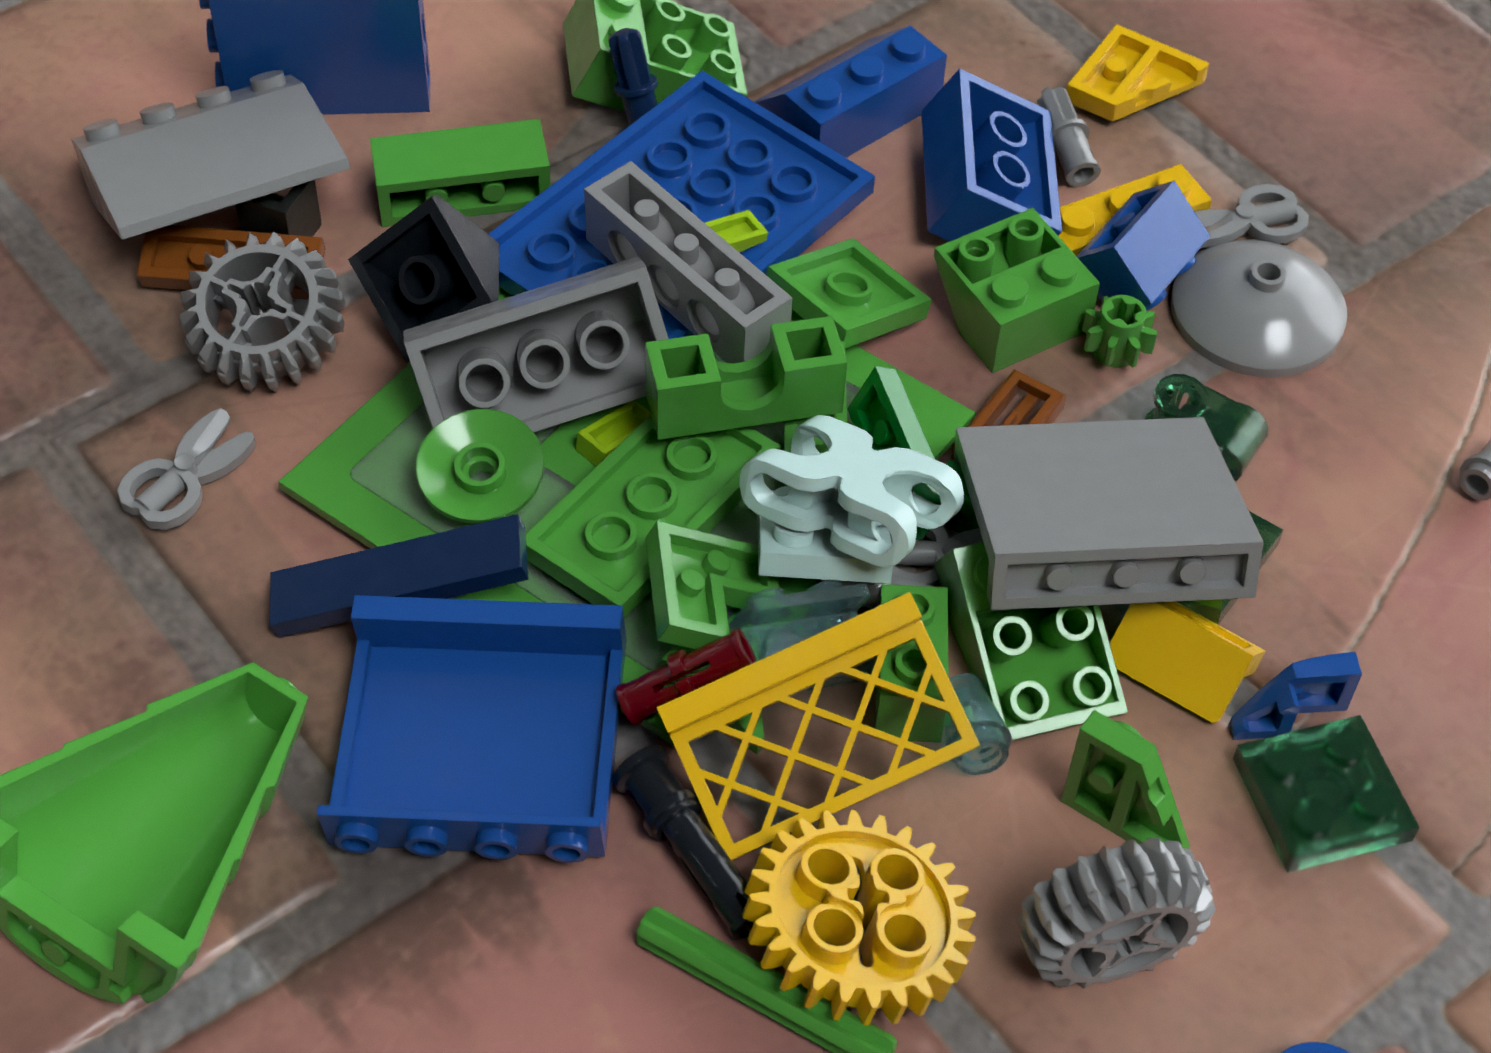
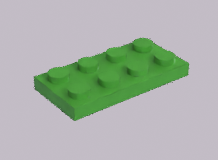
M650 415L526 533L527 561L592 604L621 605L625 618L652 591L645 537L656 521L709 533L742 500L739 481L743 466L763 451L768 449L780 450L781 445L750 426L657 440L652 416Z

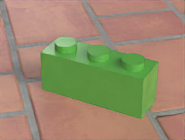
M540 119L370 138L382 227L393 226L431 196H440L465 217L519 211L551 186L550 165Z

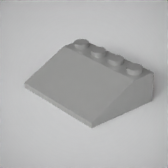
M282 70L268 71L250 78L251 86L230 92L228 86L214 87L201 91L195 95L197 102L175 108L171 102L147 107L139 112L141 119L119 125L117 119L98 121L83 128L84 136L71 139L92 203L121 240L351 169L348 158L304 83L291 74L284 76Z

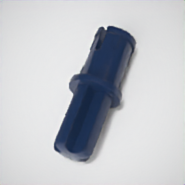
M623 28L610 34L608 42L618 80L614 85V91L617 96L622 97L628 125L630 126L657 105L654 89L658 86V80L655 75L650 74L641 33L637 29Z

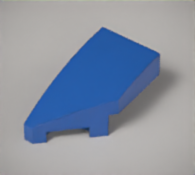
M1356 652L1309 658L1292 663L1232 716L1229 726L1233 740L1288 737L1298 713L1347 711L1362 676Z

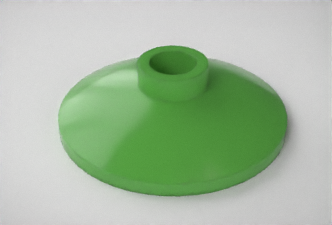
M492 409L468 410L443 420L423 440L416 459V476L419 488L427 502L442 515L459 522L471 524L508 517L521 510L538 491L544 473L543 451L534 432L520 419L508 413ZM485 471L493 475L486 480H472V477L478 472Z

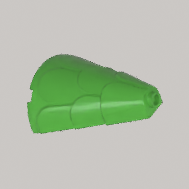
M252 662L147 704L146 712L67 742L63 745L62 749L1 774L0 930L19 949L48 972L94 997L119 1004H124L132 995H140L146 1004L163 997L179 981L183 972L193 965L226 886L230 885L235 879L257 820L261 819L271 807L304 722L308 696L300 692L290 681L282 677H276Z

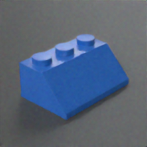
M910 25L870 38L753 102L846 158L921 116L923 108L943 87L947 54Z
M959 68L921 111L928 232L950 242L1030 208H1034L1057 235L1061 234L1062 225L1050 111Z

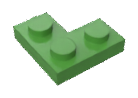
M656 521L645 537L657 640L660 642L698 649L730 634L726 605L770 615L782 600L778 577L761 576L758 573V545Z

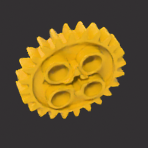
M857 810L850 811L845 825H839L829 811H823L816 828L803 817L798 818L792 834L783 830L776 832L771 848H762L744 892L749 898L743 911V919L754 922L747 940L750 945L767 946L760 964L762 969H773L783 966L786 970L779 987L783 992L793 989L799 984L808 989L804 1007L808 1009L815 1006L823 997L831 1001L833 1020L837 1021L843 1016L847 1006L857 1008L858 1016L863 1026L870 1025L878 1008L882 1009L887 1019L893 1025L899 1023L906 1007L920 1017L925 1014L932 998L939 1002L945 1000L953 983H957L969 961L967 956L976 940V937L968 932L976 917V913L973 910L961 907L969 893L968 887L948 885L956 866L953 862L934 865L930 861L936 847L933 842L924 844L917 849L910 845L912 828L909 826L900 830L896 836L887 833L886 818L882 815L877 817L872 828L863 826ZM856 866H857V867L859 868V870H860L861 885H860L859 873H858V876H857V868H856ZM857 893V901H854L853 899ZM863 928H864V929H866V931H865L864 936H863V938H862ZM858 946L860 948V957L862 955L864 966L860 963Z

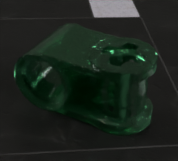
M1171 374L1163 377L1157 383L1153 394L1156 407L1146 414L1145 419L1204 417L1235 482L1242 476L1268 436L1266 420L1254 408L1236 402L1203 385L1196 378L1185 374ZM1184 393H1187L1189 395L1188 400L1179 409Z

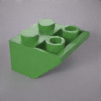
M1034 208L935 247L934 258L959 333L992 373L1084 334L1082 328L1087 309H1095L1100 282Z

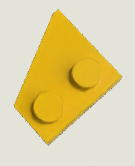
M1116 24L1070 80L1066 90L1073 105L1113 122L1201 85L1206 80L1209 63Z

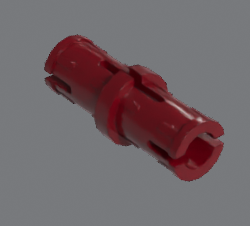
M739 628L730 631V634L688 654L682 649L667 656V664L628 683L618 685L616 687L617 698L628 720L633 725H637L643 722V719L658 713L656 707L756 662V658L744 633ZM710 664V666H709L708 668H706V669H704V670H702V671H700V672H698V673H696V674H694V675H692V676H690V677H686V678H684V679H682V680H679V681L675 682V684H673V685H671V686H669V687L663 689V687H664L665 685H667V684H669V683H671V682H674V681H676V680H678V679H680V678H682V677H684V676H688V675H690V674H692V673L698 671V669H701V668H703V667H705V666H707V665Z

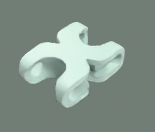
M825 415L814 416L795 429L792 437L791 453L779 449H768L748 461L741 470L739 481L744 503L756 514L795 531L810 532L828 528L831 530L830 542L837 550L872 565L885 568L898 564L912 552L916 542L917 527L935 529L943 526L954 517L963 505L964 491L960 476L948 465L907 448L893 447L878 451L872 449L873 437L867 431ZM814 437L824 441L829 451L820 454L815 447ZM763 473L790 486L789 493L781 496L772 492L764 483ZM926 483L932 486L940 495L941 505L934 504L913 493L914 485ZM882 524L885 525L892 536V543L881 539L875 527Z

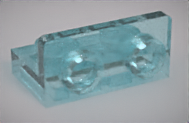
M838 580L821 582L808 588L805 592L785 594L782 588L762 590L751 595L746 600L747 605L729 623V631L739 628L744 633L757 662L858 616L857 610L871 595L865 583L843 586L842 582ZM873 659L853 669L871 675L874 668ZM839 674L826 680L823 688L861 681Z

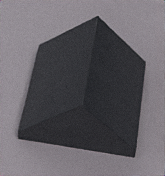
M431 196L348 259L406 363H409L410 360L404 345V330L498 301L500 243L440 196Z

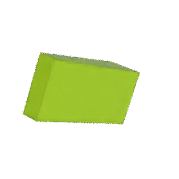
M750 210L705 222L707 226L739 253L767 241L768 231Z
M635 400L630 401L577 432L575 450L593 465L597 466L645 421L651 413Z

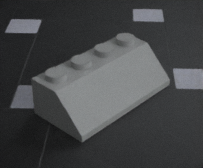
M639 256L403 331L404 345L433 428L448 417L460 412L474 409H492L508 413L520 419L533 432L645 397V342L669 339L647 267Z

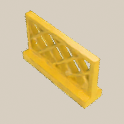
M911 592L656 707L712 831L731 860H735L772 843L776 832L779 830L791 834L798 818L803 817L813 824L821 819L823 811H829L833 815L981 746L921 620L922 615ZM913 640L926 665L917 692L878 678L887 652ZM877 657L871 675L853 669ZM842 674L867 683L854 721L816 707L826 680ZM930 677L942 701L924 695ZM814 686L808 704L791 698V696ZM875 687L914 701L900 738L861 724ZM778 702L805 712L791 750L753 736L762 710ZM920 704L948 713L960 740L936 751L907 741ZM751 715L745 733L728 727V725ZM812 715L851 729L837 767L799 753ZM715 731L741 740L728 779L700 769L689 743ZM858 732L897 746L888 773L870 780L844 770ZM750 744L788 758L774 796L736 782ZM904 749L923 756L897 768ZM795 761L834 775L823 803L806 809L782 800ZM841 778L860 785L835 797ZM706 780L724 786L718 806ZM732 790L771 804L761 831L736 843L733 842L723 820V814ZM778 807L797 814L772 826Z

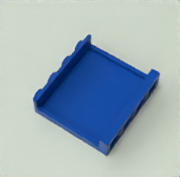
M199 0L201 9H210L212 17L207 19L206 33L209 52L219 53L220 61L215 63L216 87L228 86L230 92L251 86L250 78L268 71L282 70L284 76L291 74L304 83L322 115L430 112L431 74L423 0Z
M354 595L350 619L357 637V644L330 804L318 805L317 816L328 844L336 845L338 848L351 853H370L375 851L377 847L406 848L411 853L428 857L443 855L447 850L474 851L483 857L497 860L513 858L517 853L547 855L553 860L565 863L580 862L587 857H605L620 703L617 698L616 687L623 683L627 642L623 607L621 605Z

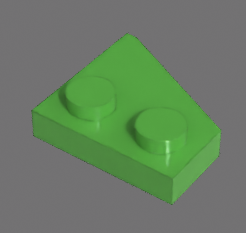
M1094 709L1079 729L1061 802L1126 841L1135 840L1137 844H1141L1149 838H1159L1162 843L1165 841H1179L1182 848L1189 849L1190 844L1156 745L1144 739L1135 728L1127 723L1113 721Z

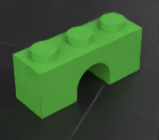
M833 316L770 324V339L766 348L756 357L739 363H725L716 360L708 333L645 342L646 396L657 440L809 418L817 415L843 413L847 359Z

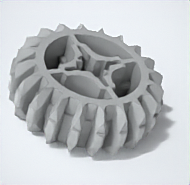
M249 232L246 246L236 248L233 243L225 239V255L217 258L205 253L204 264L207 271H189L190 277L188 280L193 289L180 292V302L185 311L179 314V324L183 332L187 333L185 335V343L190 353L199 356L198 361L204 371L209 374L217 371L220 381L228 387L240 378L243 388L252 393L259 380L265 379L268 388L277 392L280 384L279 378L289 375L290 380L300 385L302 380L300 369L307 365L314 370L320 371L322 361L318 352L335 353L337 343L332 334L344 332L345 322L342 314L339 312L344 310L345 300L342 292L338 290L339 281L336 273L331 268H326L324 258L317 250L307 253L304 243L300 242L298 238L285 246L281 236L273 232L266 244H260L257 237ZM295 285L309 295L308 307L304 316L295 313L293 305H291L293 301L291 292ZM222 308L229 310L234 319L231 324L234 332L229 340L217 332L218 319Z
M1149 838L1141 844H1137L1135 840H1127L1119 847L1108 849L1103 846L1096 854L1088 857L1078 856V861L1069 867L1056 868L1053 871V878L1051 880L1039 882L1033 888L1034 894L1028 896L1021 903L1023 912L1017 918L1022 931L1020 937L1032 965L1037 967L1042 980L1053 981L1054 985L1059 987H1068L1078 983L1084 989L1093 983H1108L1116 979L1131 977L1133 974L1143 970L1153 971L1154 965L1163 960L1175 959L1178 955V950L1192 946L1197 941V935L1204 933L1211 925L1210 918L1216 911L1212 897L1213 892L1202 864L1196 861L1191 849L1182 848L1179 841H1165L1162 843L1159 838Z

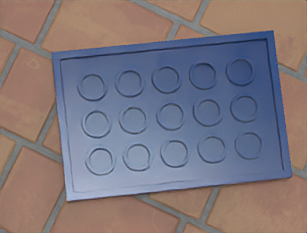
M701 71L488 234L500 243L499 287L512 296L614 264L586 240L584 188L632 161L704 223L750 210L768 231L767 241L740 252V254L766 275L768 266L799 256L874 192L875 175L706 72ZM658 303L669 339L694 335Z

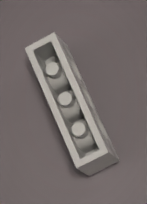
M632 161L584 188L586 240L614 264L639 256L647 267L657 302L694 335L708 333L713 351L726 363H739L756 357L769 343L770 324L791 322L792 297Z

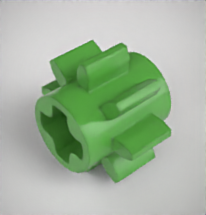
M1115 295L1110 298L1104 296L1100 311L1094 309H1087L1082 328V331L1087 334L1084 345L1085 352H1093L1097 360L1107 367L1122 368L1128 365L1136 367L1140 352L1145 354L1153 353L1158 334L1157 331L1152 329L1156 315L1155 312L1146 311L1143 303L1132 296Z

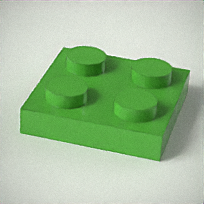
M854 238L770 265L766 276L792 297V310L803 319L833 316L840 341L845 342V348L926 319L932 301L931 298Z

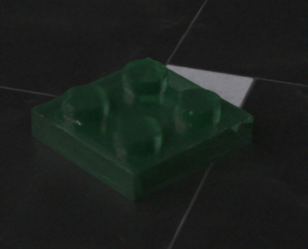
M1361 715L1238 744L1233 757L1234 763L1287 873L1411 842L1420 828Z

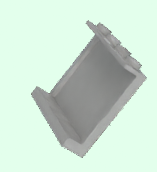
M1204 417L956 427L954 462L961 467L988 555L989 566L986 595L991 610L1256 598L1264 542Z

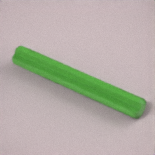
M651 907L641 919L636 930V941L640 946L833 1053L896 1052L897 1039L894 1035L872 1023L869 1026H863L859 1016L848 1010H845L839 1021L833 1020L831 1001L823 997L811 1009L804 1007L808 989L803 985L799 984L793 989L783 992L779 988L784 978L783 974L773 969H762L760 966L761 962L661 907Z

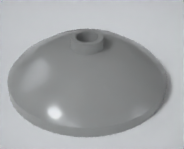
M1239 240L1206 248L1194 255L1196 258L1195 264L1189 270L1177 276L1174 281L1170 307L1174 323L1182 337L1194 350L1209 361L1241 374L1257 377H1284L1308 371L1323 363L1333 354L1342 339L1346 327L1347 307L1345 299L1333 278L1306 255L1277 243L1260 240Z

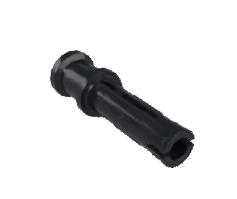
M651 745L638 750L624 760L616 769L612 777L614 786L620 793H628L645 816L643 826L650 837L660 841H667L728 927L734 940H741L748 937V931L744 926L748 923L752 929L754 922L743 919V911L749 898L744 893L748 882L700 817L702 808L695 791L684 789L668 767L669 756L662 746Z

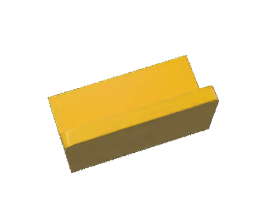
M1176 601L1131 603L1110 642L1117 670L1211 723H1216L1222 719L1243 678L1254 674L1266 652L1264 649Z

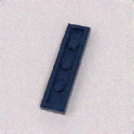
M517 514L270 572V627L279 638L351 621L354 595L448 599L529 580L525 526Z

